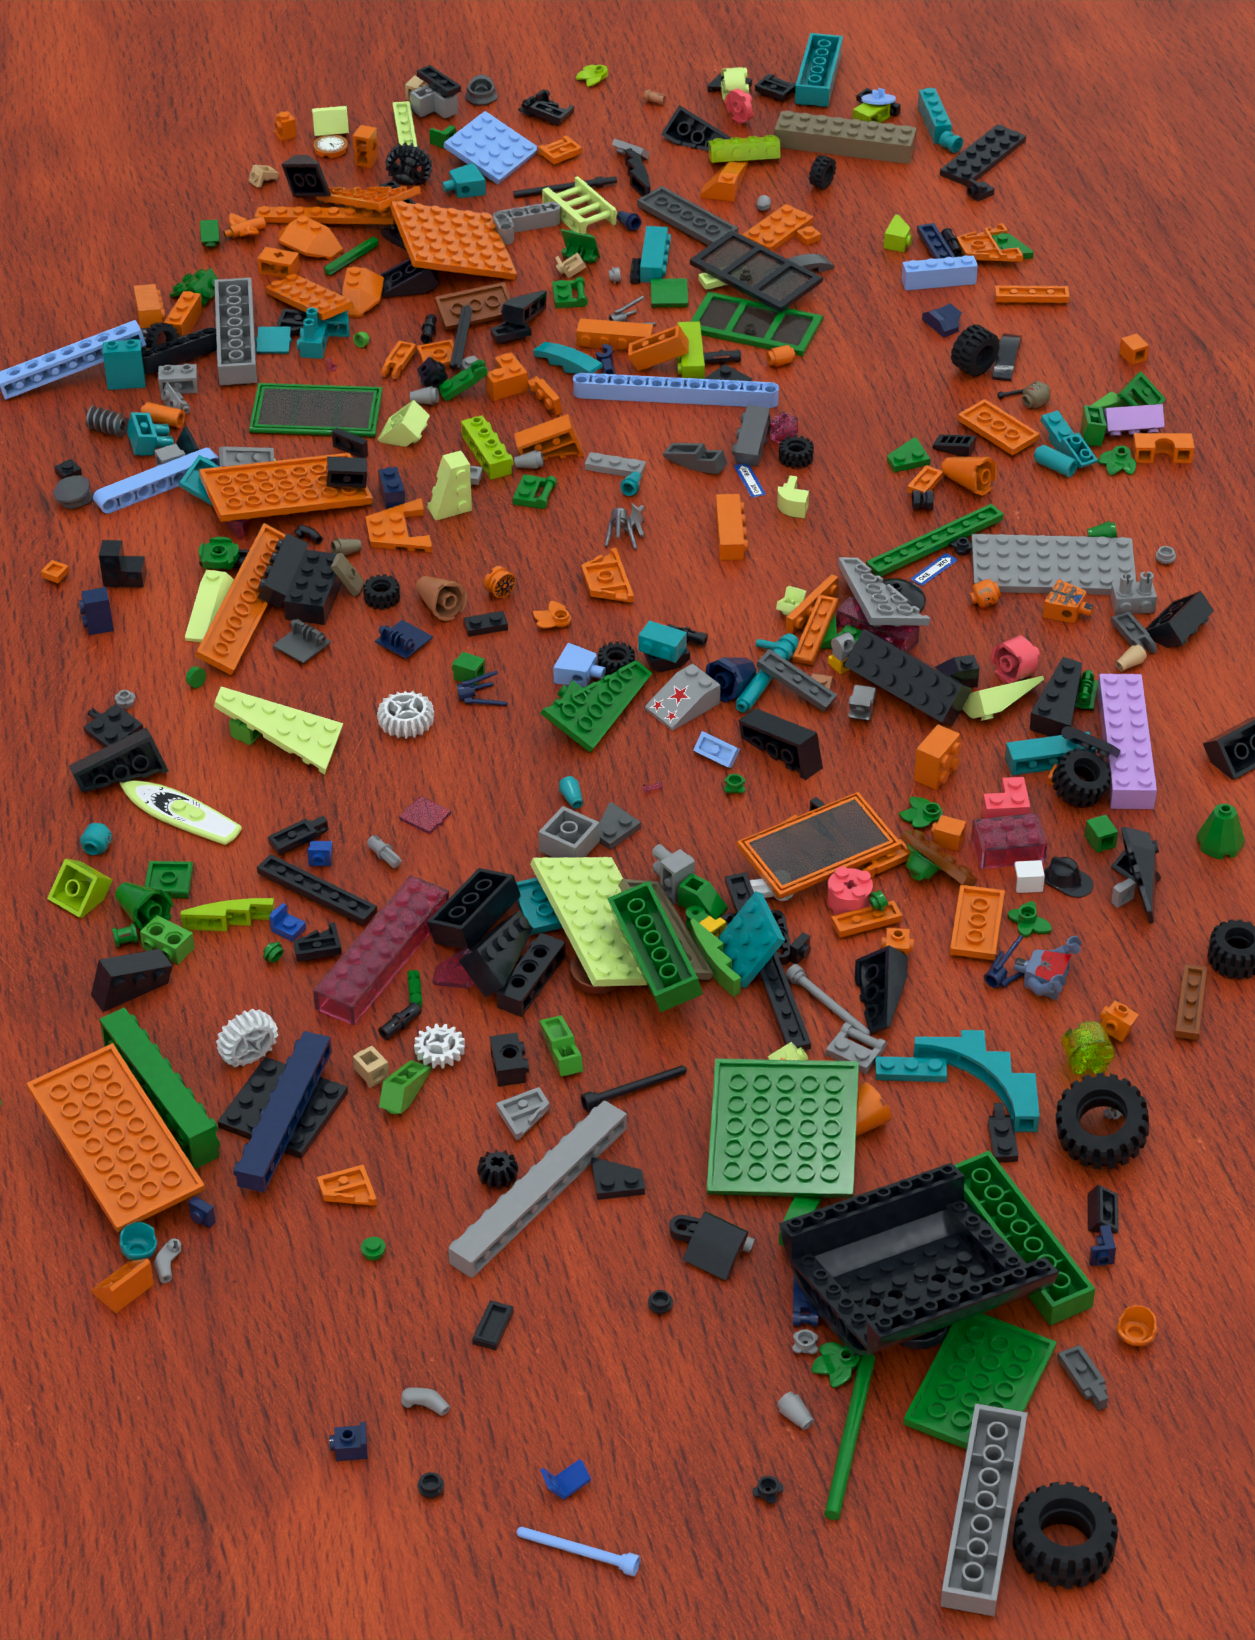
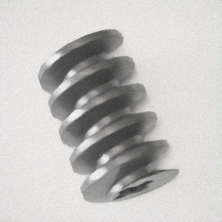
M94 405L89 408L86 416V426L89 429L105 434L109 433L113 436L116 435L120 438L127 432L129 419L127 417L124 418L123 413L117 414L116 411L110 412L109 409L104 410L102 407L97 408Z

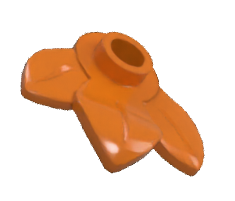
M550 601L548 610L533 611V616L538 621L536 626L540 628L565 627L571 622V615L565 606L555 601Z

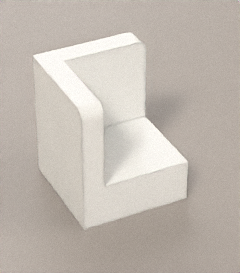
M1041 860L1015 862L1017 875L1016 892H1043L1045 875Z

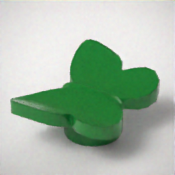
M1029 901L1021 905L1020 909H1012L1008 912V919L1018 923V933L1025 938L1029 937L1032 932L1036 934L1051 933L1050 923L1037 916L1034 901Z

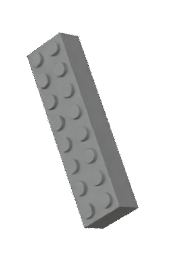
M251 277L215 280L219 384L257 383Z
M975 1404L943 1581L941 1607L995 1616L1026 1431L1027 1412Z

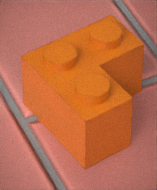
M506 353L495 357V369L489 371L485 377L486 391L493 401L528 391V372L513 353Z

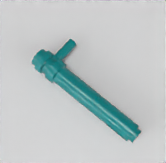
M787 633L782 635L777 643L757 639L756 647L770 649L789 661L796 651L799 641L795 635ZM759 669L735 702L736 709L742 713L749 711L773 677Z

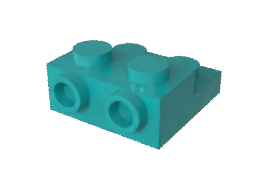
M198 455L178 486L213 506L199 477V469L220 466L214 464L209 458Z

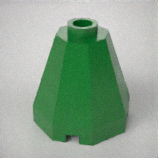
M1225 803L1218 804L1213 809L1197 833L1196 840L1197 843H1200L1202 853L1216 859H1224V855H1230L1229 858L1236 857L1244 847L1245 839L1235 807Z

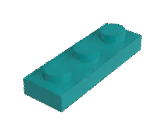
M876 1056V1080L946 1082V1058Z

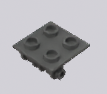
M294 619L290 624L292 631L276 642L273 647L304 664L330 644L331 640L327 639L323 632L317 631L309 624L305 625L300 619Z

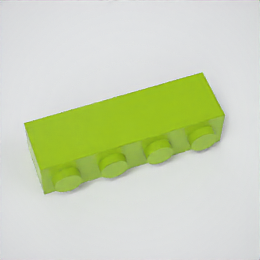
M700 321L678 322V325L689 340V352L681 357H676L678 374H681L682 378L704 379L705 363Z

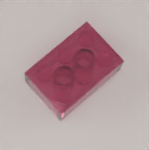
M1038 813L973 820L971 840L980 869L1015 866V862L1041 860L1042 863L1046 862L1048 843Z

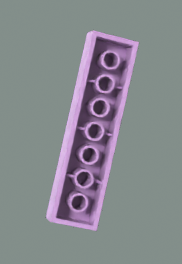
M1099 674L1097 697L1102 740L1114 745L1121 751L1118 758L1112 755L1109 758L1105 757V762L1109 765L1108 769L1112 773L1110 776L1112 780L1108 787L1110 809H1154L1157 788L1142 674Z

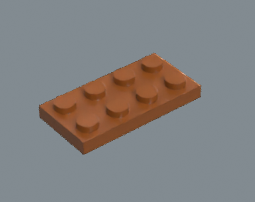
M505 282L437 296L434 302L445 331L458 328L462 306L470 305V308H472L470 325L502 319V305L511 297Z

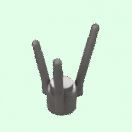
M644 296L635 299L620 309L614 310V313L609 314V321L627 322V317L635 314L636 310L627 313L623 311L643 300ZM647 322V323H645V324H653V326L656 325L655 322H650V323Z
M623 508L612 510L604 546L607 547L609 544L613 526L616 528V538H619L620 529L626 525L633 549H637L631 527V518L627 517V511Z

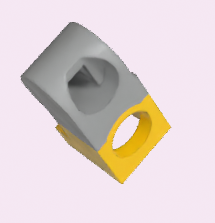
M849 632L833 638L831 641L833 650L832 655L828 656V664L839 674L850 670L843 666L856 644Z

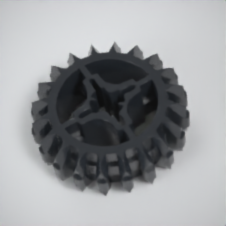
M405 142L403 146L401 144H398L396 147L393 146L391 151L388 152L385 161L388 176H393L392 180H397L399 184H415L417 186L420 183L424 184L430 177V172H432V160L429 159L430 154H425V149L421 150L419 145L415 147L413 142L410 145H407ZM397 159H400V164H397ZM421 166L422 170L418 172L417 168Z

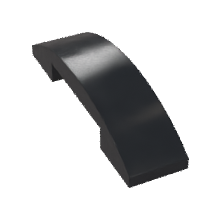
M1003 333L992 379L1011 382L1022 335Z

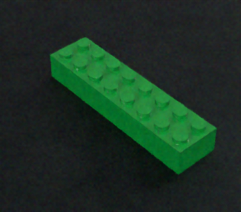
M124 1007L100 1018L104 1047L112 1043L114 1044L193 1168L197 1169L219 1158L218 1147H220V1142L216 1136L218 1127L213 1118L209 1119L202 1103H197L192 1090L183 1085L180 1074L173 1072L169 1060L161 1056L156 1043H151L147 1031L139 1027L134 1014L130 1015Z
M986 1151L955 1164L954 1166L964 1175V1200L1026 1263L1045 1257L1059 1271L1056 1281L1050 1288L1028 1296L1047 1323L1051 1326L1092 1308L1095 1287L990 1151Z

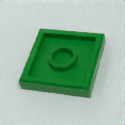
M149 861L145 886L162 890L171 898L189 899L194 864L193 862Z

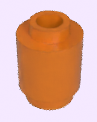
M789 345L771 348L770 351L766 352L767 362L769 366L774 365V367L790 364L795 358L794 349L790 348Z

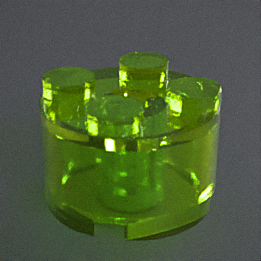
M1087 1021L1078 1024L1079 1028L1073 1031L1071 1028L1067 1030L1062 1036L1061 1045L1073 1073L1087 1074L1094 1072L1096 1074L1105 1072L1107 1065L1114 1058L1115 1050L1102 1024L1095 1021Z

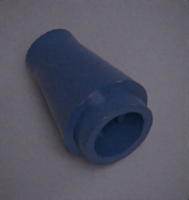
M624 211L618 212L617 220L628 230H637L640 227L641 219L638 214Z

